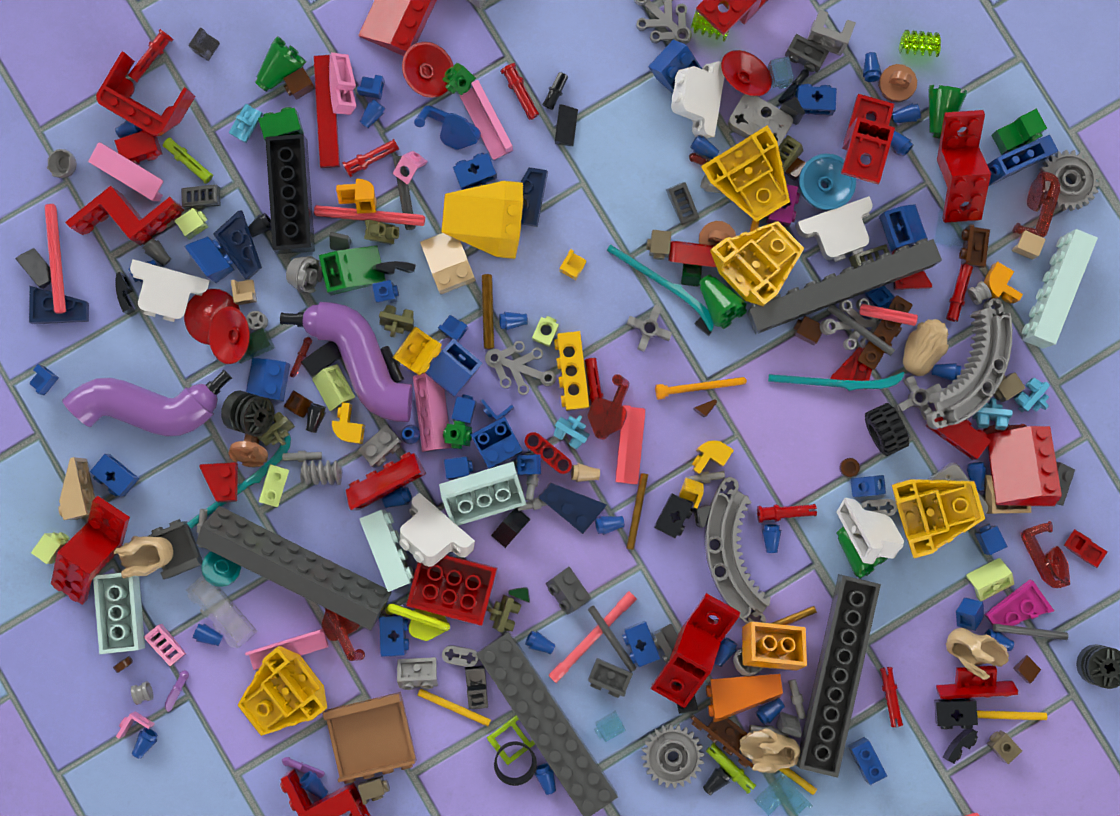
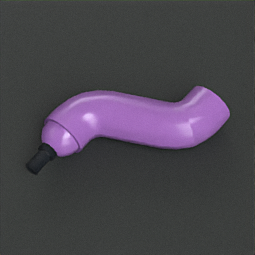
M319 302V304L312 305L305 312H298V314L281 312V325L287 324L303 327L308 334L317 337L318 340L333 341L338 345L354 391L361 403L371 413L383 419L396 422L410 421L412 384L396 383L391 379L376 336L368 321L358 311L346 305Z
M223 369L213 381H209L206 385L196 384L190 388L186 387L174 398H167L124 380L96 378L71 391L62 402L79 421L88 427H92L102 416H110L153 434L181 436L194 431L214 415L213 411L218 401L217 395L221 392L220 389L232 377Z

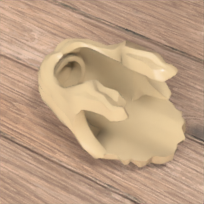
M928 319L925 322L919 323L917 329L910 333L905 344L903 365L908 372L915 376H924L947 353L949 347L947 337L949 334L945 323L937 319Z
M133 536L129 543H124L123 546L116 548L114 554L119 555V559L122 561L121 565L126 568L121 571L122 578L148 576L157 569L167 565L173 557L172 544L162 537Z
M957 628L948 635L946 642L947 651L957 657L968 671L979 676L981 679L985 680L990 676L975 665L988 663L993 666L1002 667L1009 661L1007 648L987 634L977 635L965 628Z
M764 728L760 731H753V733L749 732L747 736L740 739L741 746L739 749L745 758L752 760L754 764L753 771L775 773L781 768H790L796 765L799 760L801 751L797 742L770 729Z

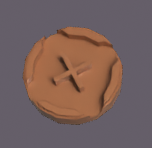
M895 64L883 71L878 86L884 98L891 102L899 103L909 99L914 94L917 88V78L911 68L902 64Z
M723 221L710 222L701 230L698 243L716 246L725 238L736 237L735 230Z
M245 434L244 441L231 444L228 452L229 457L234 462L240 461L246 467H260L268 459V451L259 445L258 437Z

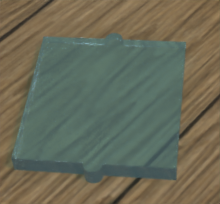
M939 210L935 243L945 244L948 247H963L964 241L961 240L962 231L969 225L970 221L944 223L943 211Z

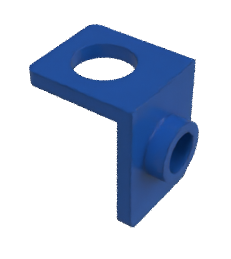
M483 399L480 400L485 406L483 411L489 418L493 416L496 421L514 409V406L511 405L496 416Z
M884 475L851 478L852 496L862 497L886 494ZM878 480L880 481V484H881L880 490H879V488H878Z

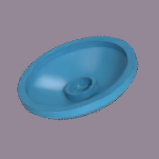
M820 154L811 158L803 166L799 176V187L803 197L809 204L821 210H832L842 207L852 198L856 188V178L841 174L844 163L843 158L834 154ZM821 183H825L827 188H823Z

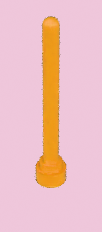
M739 377L671 387L657 384L655 385L656 398L660 400L665 399L669 394L744 385L747 379Z

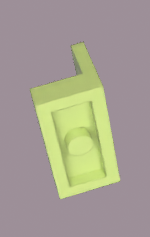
M338 364L321 370L312 378L329 411L337 408L342 402L346 403L355 398Z
M1000 558L966 575L967 579L974 586L976 597L979 601H983L1015 585L1013 573Z

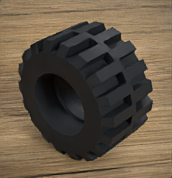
M885 403L865 413V423L869 434L882 454L889 456L909 446V436L906 427L892 405Z

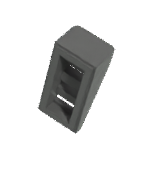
M686 182L666 189L681 225L699 218ZM682 189L683 193L675 196L674 192ZM685 196L686 200L677 202V199ZM685 204L689 205V207L680 210L681 206ZM692 211L693 214L683 217L682 214Z
M218 185L181 188L183 208L221 206L220 187ZM195 192H198V201H195ZM202 192H205V200L202 201ZM209 192H212V200H209ZM187 193H191V202H187Z
M780 712L776 723L777 728L783 733L801 738L802 732L798 717Z

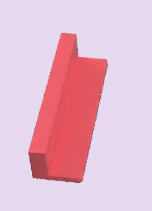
M623 405L615 478L617 483L638 484L645 420L644 408Z

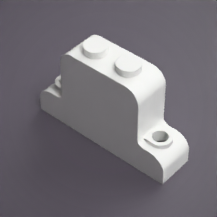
M721 61L706 64L702 69L695 66L680 69L675 76L671 108L675 114L692 120V132L695 137L697 135L704 136L706 139L715 137L725 77L722 72Z
M870 196L837 209H832L799 221L795 227L801 237H806L807 239L815 236L824 259L838 262L845 259V255L850 253L855 255L864 252L863 248L869 243V236L862 219L870 216L869 212L873 204Z
M132 259L130 267L133 278L143 280L138 300L139 308L144 310L145 315L153 317L156 314L163 315L164 320L171 322L184 316L190 293L202 296V293L208 289L210 280L134 259Z
M418 493L412 498L409 512L413 517L401 526L399 544L404 550H408L413 554L417 562H422L425 566L431 567L449 552H454L459 557H466L473 552L475 540L422 494Z
M844 498L836 513L862 562L873 564L877 557L895 558L899 550L903 548L904 540L892 519L882 513L864 510L854 499Z

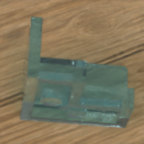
M783 773L754 800L768 816L782 803L795 816H798L807 806L809 808L813 806Z

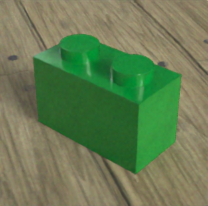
M286 107L281 109V112L265 113L263 117L258 118L264 140L265 137L304 134L299 114L295 108Z

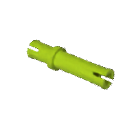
M171 137L164 141L162 146L174 155V159L181 161L205 184L213 178V174L189 155L187 149L181 148Z
M715 743L711 744V748L708 747L706 749V752L732 777L731 780L737 782L747 794L756 787V784L744 774L745 771L742 768L739 769Z

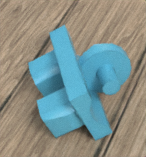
M245 104L240 114L237 115L229 134L247 143L259 122L258 118L262 117L263 113Z
M1031 378L1025 386L1032 393L1028 396L1021 391L1014 397L1015 402L1020 406L1018 410L1022 413L1029 411L1033 405L1032 409L1035 412L1040 408L1046 410L1049 407L1046 403L1049 396L1044 394V392L1050 387V384L1047 382L1042 383L1036 378Z
M990 398L989 403H986L978 412L972 415V419H976L978 428H988L989 421H995V429L1005 430L1008 427L1009 419L1012 417V410L1002 409V404H997L995 398Z
M581 415L577 419L569 416L568 420L560 417L555 424L556 428L553 434L561 440L566 433L573 436L569 445L575 449H578L582 443H585L590 436L589 433L584 431L586 425L580 422L582 419Z

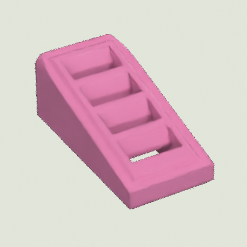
M163 624L157 625L144 636L145 640L169 666H172L186 654ZM160 632L161 636L155 640L154 636ZM165 638L167 641L160 646L158 643ZM171 644L173 647L165 652L163 649ZM176 650L178 653L170 658L168 655Z

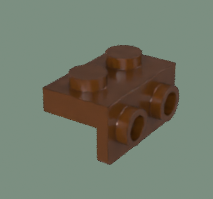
M972 224L963 229L961 240L964 241L963 248L959 252L961 264L980 268L986 267L990 229L977 228Z

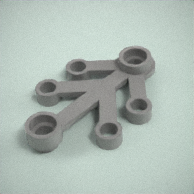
M634 0L637 5H644L658 18H639L636 27L640 31L652 27H668L672 31L662 33L657 30L652 31L650 34L652 43H659L660 40L674 39L683 44H688L692 33L686 27V5H677L675 13L678 16V25H676L672 21L673 0H662L664 3V13L650 0ZM683 8L685 11L680 13L678 9ZM644 22L645 26L641 27L639 23ZM654 34H657V35L659 36V38H658V39H653L652 36H653ZM679 34H684L686 37L681 39Z
M865 298L859 299L856 302L858 310H860L861 302L870 305L869 301ZM843 300L839 303V309L842 312H846L864 328L872 327L870 332L874 333L881 319L870 317L871 319L865 320L852 308L850 300ZM833 319L823 320L820 324V330L825 335L833 334L836 330L852 329L844 322H835ZM854 330L850 337L844 340L843 347L846 350L855 349L857 346L856 341L861 334ZM863 337L860 341V345L862 348H865L866 346L865 337ZM849 341L852 343L851 347L848 346Z
M516 341L513 346L502 351L490 349L485 355L487 365L496 369L500 378V385L505 389L511 386V379L506 377L502 365L510 368L518 385V392L521 395H526L529 392V386L525 384L521 373L540 379L544 386H552L556 381V376L552 371L541 372L523 365L534 359H541L543 352L540 348H534L531 353L513 361L506 358L516 352L522 353L525 350V345L522 341ZM522 344V350H517L515 348L516 345ZM534 351H540L541 355L539 357H535L533 355ZM497 355L498 360L492 361L491 356ZM551 375L552 380L547 382L544 377ZM504 379L509 380V385H502V381ZM521 386L527 387V391L525 393H522L520 391Z

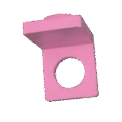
M414 151L408 152L401 157L393 175L409 184L416 170L426 165L428 161ZM402 166L409 168L410 173L407 177L403 176L400 172Z
M135 711L121 721L119 725L121 729L116 737L118 739L124 737L134 721L147 729L153 727L155 723Z

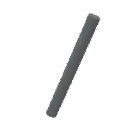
M834 305L829 307L827 311L890 356L894 353L895 349Z
M594 605L588 608L589 613L630 672H633L637 667L633 664Z
M1002 624L993 625V631L1068 640L1067 632Z

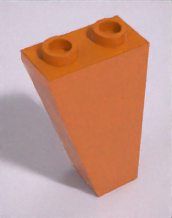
M770 674L710 679L708 685H706V695L710 697L711 705H708L709 717H713V722H718L780 698L783 694L781 675Z

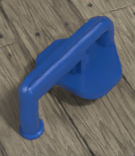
M430 105L425 106L414 120L416 127H423L427 117L442 122L440 139L445 145L456 150L476 144L481 137L480 130L472 123H469L466 118L454 113L444 112Z

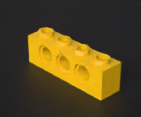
M580 331L558 333V339H554L555 350H559L560 354L556 361L557 369L562 371V376L559 377V386L564 388V395L561 396L562 407H566V411L588 409L589 400ZM566 348H572L575 354L572 357H566L563 352ZM568 367L576 368V375L568 376L566 374ZM575 385L579 388V393L571 395L568 392V388Z

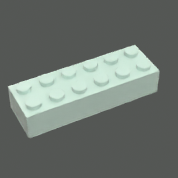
M1075 229L1059 238L1056 245L1058 250L1056 254H1053L1049 262L1051 265L1050 270L1043 277L1044 285L1036 295L1037 303L1029 312V317H1031L1029 323L1022 330V341L1042 349L1056 345L1098 237Z

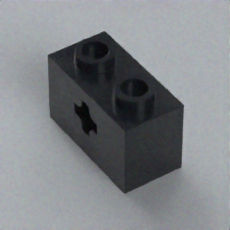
M671 493L654 528L673 538H676L677 535L681 536L685 528L683 526L685 519H689L694 511L691 508L693 504ZM677 511V516L680 518L672 522L670 514Z
M975 699L934 700L935 721L937 726H941V729H953V726L971 729L973 725H978L977 702ZM955 710L961 713V715H957V719L951 715L955 713Z

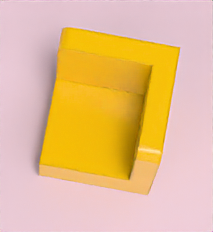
M570 249L559 271L576 281L586 264V260L576 255L574 250Z
M685 477L679 497L692 501L693 508L697 509L704 493V483Z

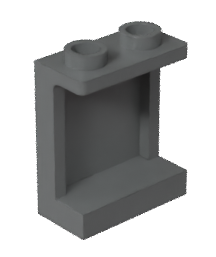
M180 519L169 523L170 527L165 529L163 527L156 528L151 531V535L147 536L162 537L172 544V560L163 566V571L160 572L163 580L202 565L203 560L191 529L187 524L188 521L181 522Z

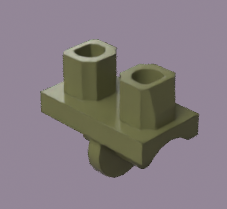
M365 220L366 230L364 239L392 245L394 244V239L399 238V227L378 221Z
M386 305L384 311H380L379 325L385 326L384 330L391 331L390 337L395 338L396 333L411 332L414 328V314L412 310L405 309L402 316L395 315L396 307Z
M277 412L274 414L273 421L275 423L262 436H257L265 446L270 443L275 445L278 442L282 446L285 445L286 441L284 438L289 435L288 431L295 427L286 416Z
M503 594L501 602L495 601L494 607L488 606L487 611L491 612L490 620L494 621L492 628L502 633L503 631H513L515 621L508 619L510 612L518 614L521 604Z

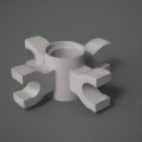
M654 305L650 318L645 321L629 316L626 325L640 329L642 334L638 350L644 352L649 339L654 336L667 341L670 340L673 332L659 328L656 322L661 307ZM646 324H652L655 328V331L653 333H647L644 330V326Z
M909 376L903 380L910 391L908 399L895 406L898 412H902L911 406L918 407L924 420H926L927 415L933 412L928 405L930 394L942 391V388L938 383L926 390L919 389L914 376ZM916 393L922 395L923 400L921 403L915 400Z

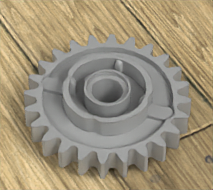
M1065 150L1062 154L1057 152L1055 156L1051 155L1048 158L1049 161L1043 162L1045 167L1039 169L1043 174L1037 176L1042 181L1037 185L1042 186L1039 193H1045L1043 200L1048 198V205L1055 203V209L1062 206V211L1067 210V208L1073 211L1075 207L1079 210L1083 205H1088L1089 201L1095 198L1093 194L1099 192L1095 187L1100 185L1096 180L1100 178V175H1095V172L1099 169L1092 168L1095 162L1089 163V156L1083 158V152L1076 155L1075 150L1071 151L1070 154ZM1066 177L1071 179L1072 184L1066 182Z
M669 724V728L666 729L662 725V731L655 728L656 735L649 734L651 740L644 741L648 747L642 748V751L646 754L641 756V758L647 760L643 767H649L646 773L647 775L653 774L651 777L652 781L658 778V785L665 782V786L668 788L672 783L675 789L677 783H680L684 787V781L691 783V776L697 778L695 771L701 772L698 765L704 764V762L699 758L703 757L704 753L699 752V750L703 746L701 744L697 745L699 738H693V731L687 733V727L681 730L678 724L674 729L672 724ZM672 751L678 753V757L675 760L667 758L668 754Z

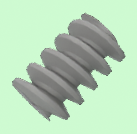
M304 460L300 474L301 485L304 481L307 485H310L312 480L315 485H318L320 481L322 485H325L327 481L330 485H333L335 480L340 485L342 482V466H338L337 460L334 461L333 466L330 465L329 460H327L325 466H323L321 460H319L317 466H315L314 460L308 466L306 460Z

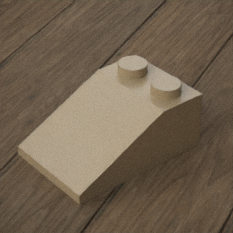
M441 233L420 242L440 295L476 281L460 240Z
M72 457L69 460L58 509L63 520H78L89 517L95 494L87 459Z

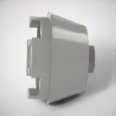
M313 256L294 258L289 263L286 272L287 282L300 293L315 292L314 287L323 278L319 260H316Z

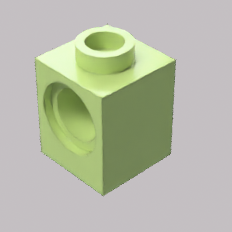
M194 208L174 220L184 236L189 240L208 228L206 224L208 219L202 211L198 212Z
M546 316V318L541 317L532 340L550 347L559 328V324L556 323L557 320ZM549 326L552 332L549 335H543L541 333L542 327Z

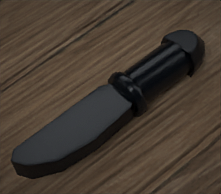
M802 70L799 76L792 81V84L778 99L780 104L788 100L798 86L808 78V70Z

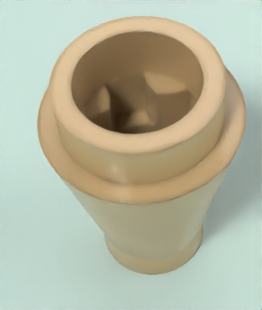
M580 463L572 465V480H576V482L599 480L600 469Z

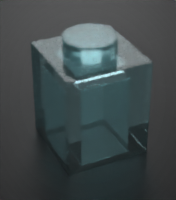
M789 56L770 60L768 70L772 78V87L782 89L790 86L794 76Z
M616 711L595 722L597 727L594 730L598 738H603L605 742L626 731Z

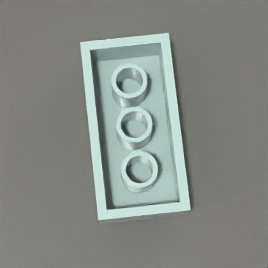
M514 462L439 484L441 498L448 517L457 526L527 505Z
M379 510L359 518L387 591H392L413 582L415 573L412 566L408 567L406 559H408L406 551L400 547L398 531L392 527L394 520L391 513L386 512V510Z
M121 573L96 575L93 578L99 654L144 649L145 639L139 576L122 578Z

